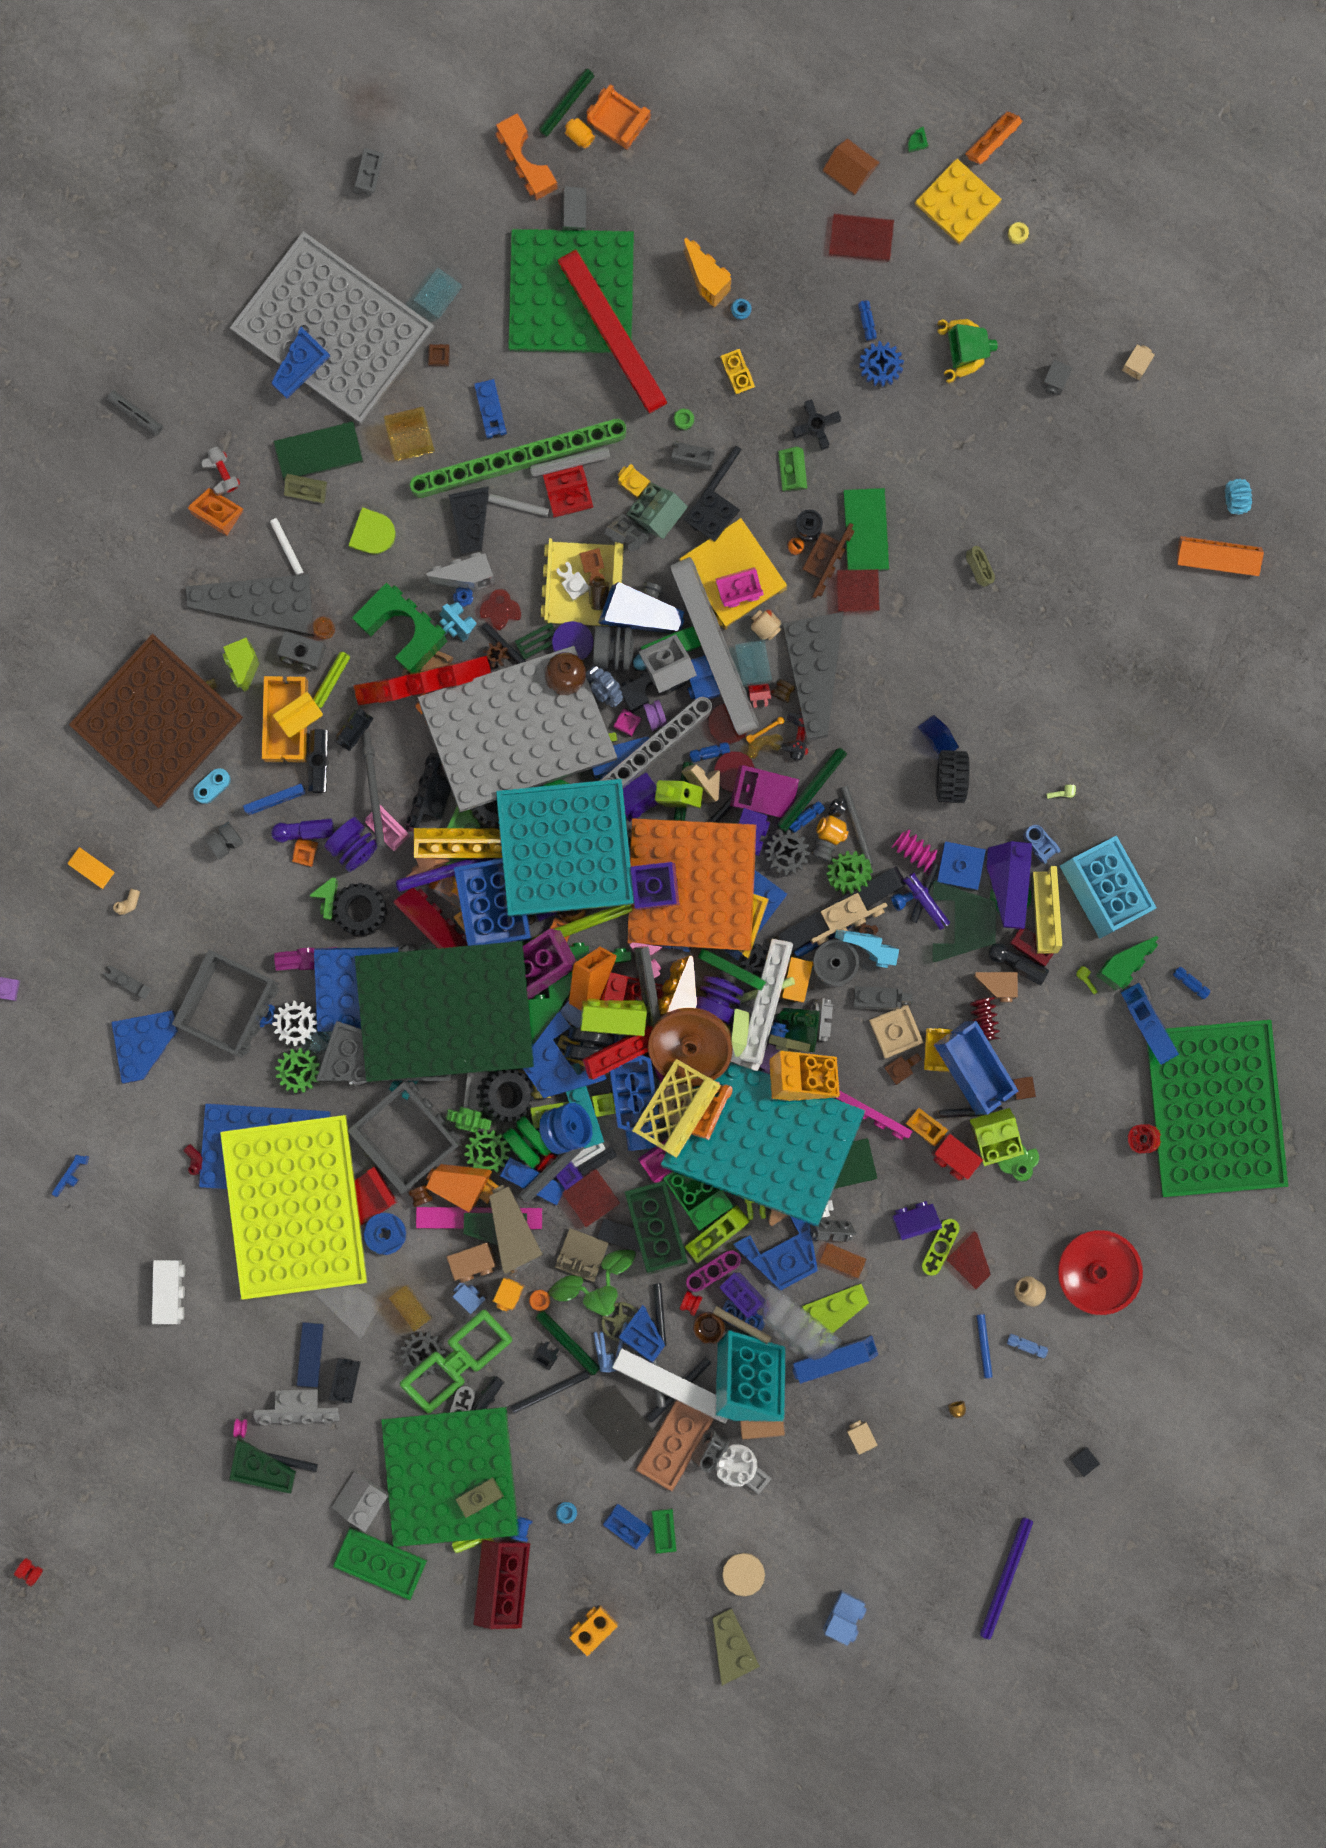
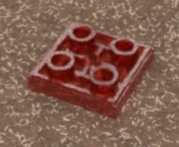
M878 569L837 570L838 612H874L880 610Z
M597 1169L562 1193L585 1227H588L620 1204Z

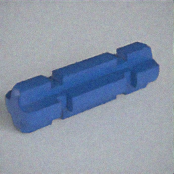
M868 300L859 302L858 307L861 312L860 316L863 329L865 330V338L867 341L876 339L877 334L874 329L875 325L872 312L870 311V303Z
M728 742L720 743L719 746L712 745L700 748V751L697 749L692 750L689 755L692 762H698L702 758L706 760L717 757L719 754L729 753L730 748Z
M818 801L812 805V808H808L800 814L789 829L795 833L801 829V826H805L813 820L817 814H821L825 810L822 803Z
M1178 967L1173 973L1174 977L1178 980L1181 979L1182 983L1194 993L1197 992L1200 998L1206 999L1211 991L1206 986L1203 987L1202 983L1190 973L1187 974L1184 968Z

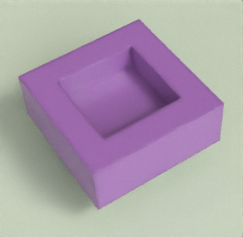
M0 977V998L16 1001L20 981Z

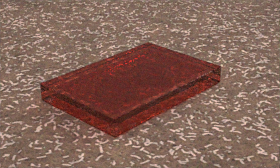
M833 214L829 255L890 262L894 220Z

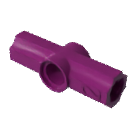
M300 948L297 951L274 953L276 971L315 969V948Z

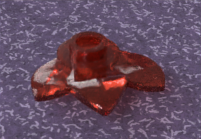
M496 589L491 593L490 599L481 605L480 617H490L493 626L497 630H502L509 618L520 620L521 610L518 603L510 599V595L506 590ZM503 596L504 601L498 603L496 597Z

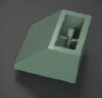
M650 483L626 515L638 522L640 526L651 534L664 539L688 507L674 492Z

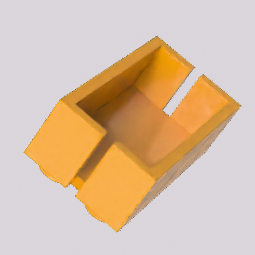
M264 676L262 759L265 762H284L285 758L287 762L306 763L307 727L289 738L273 715L308 692V680L306 677H287L289 684H286L283 676Z

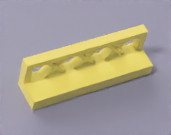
M1050 866L1048 872L1032 873L1037 953H1058L1062 947L1057 866Z

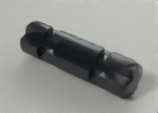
M608 1147L604 1150V1153L600 1152L588 1159L586 1164L583 1162L578 1165L579 1172L582 1176H586L590 1173V1170L594 1171L606 1164L608 1159L611 1161L616 1158L617 1154L614 1149Z

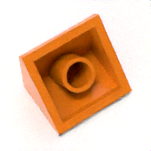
M210 488L188 507L193 516L226 536L243 512V508L222 495H215L214 491Z

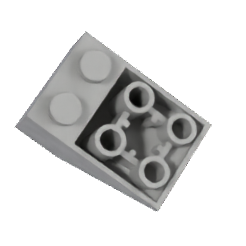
M481 552L471 554L469 559L463 561L461 559L453 560L449 563L450 565L445 567H433L430 569V572L426 573L432 585L469 588L472 591L496 585L486 554H481Z

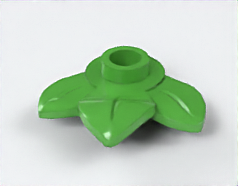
M1022 1145L1023 1155L997 1163L1004 1173L1012 1174L1016 1180L1024 1182L1032 1177L1033 1168L1039 1162V1154L1037 1149L1027 1151ZM1022 1167L1026 1169V1172L1023 1174L1018 1171Z

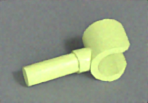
M1065 785L1064 791L1047 793V799L1060 796L1072 798L1075 796L1076 786Z

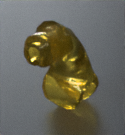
M779 734L761 736L753 740L748 745V757L755 759L758 756V752L765 745H771L772 749L778 751L781 746L775 744V742L783 741V738Z

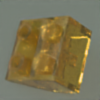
M424 407L383 416L395 461L435 452Z

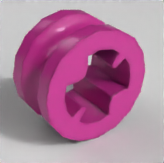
M236 1418L233 1436L237 1437L240 1435L242 1438H245L247 1419L240 1421Z

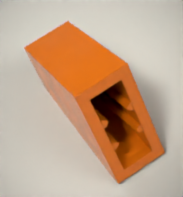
M600 946L574 963L569 998L570 1005L581 1011L582 1001H588V999L600 1000L617 955Z
M440 1164L436 1169L432 1168L426 1178L429 1181L426 1188L465 1211L470 1212L476 1206L493 1171Z

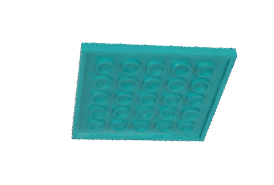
M622 779L496 791L508 916L634 904Z

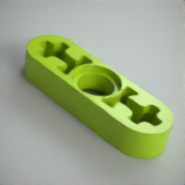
M945 1219L941 1223L942 1228L938 1229L922 1261L921 1267L925 1274L933 1276L940 1272L959 1233V1224L954 1219ZM952 1222L955 1231L950 1232L947 1236L951 1238V1241L948 1242L945 1238H939L940 1233L942 1235L946 1233L947 1229L944 1228V1225H949ZM943 1241L946 1244L945 1252L937 1253L934 1246L936 1242ZM932 1252L934 1255L942 1257L941 1261L936 1259L934 1265L937 1266V1269H932L929 1272L927 1271L926 1263L932 1262L934 1257L929 1256Z

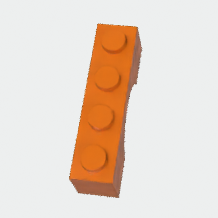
M518 113L496 124L497 132L495 135L500 144H505L507 148L505 153L510 161L514 160L517 165L515 170L519 178L525 179L527 183L525 188L530 196L534 195L535 199L538 200L557 190V181L547 165H534L528 162L522 155V146L528 138V132Z

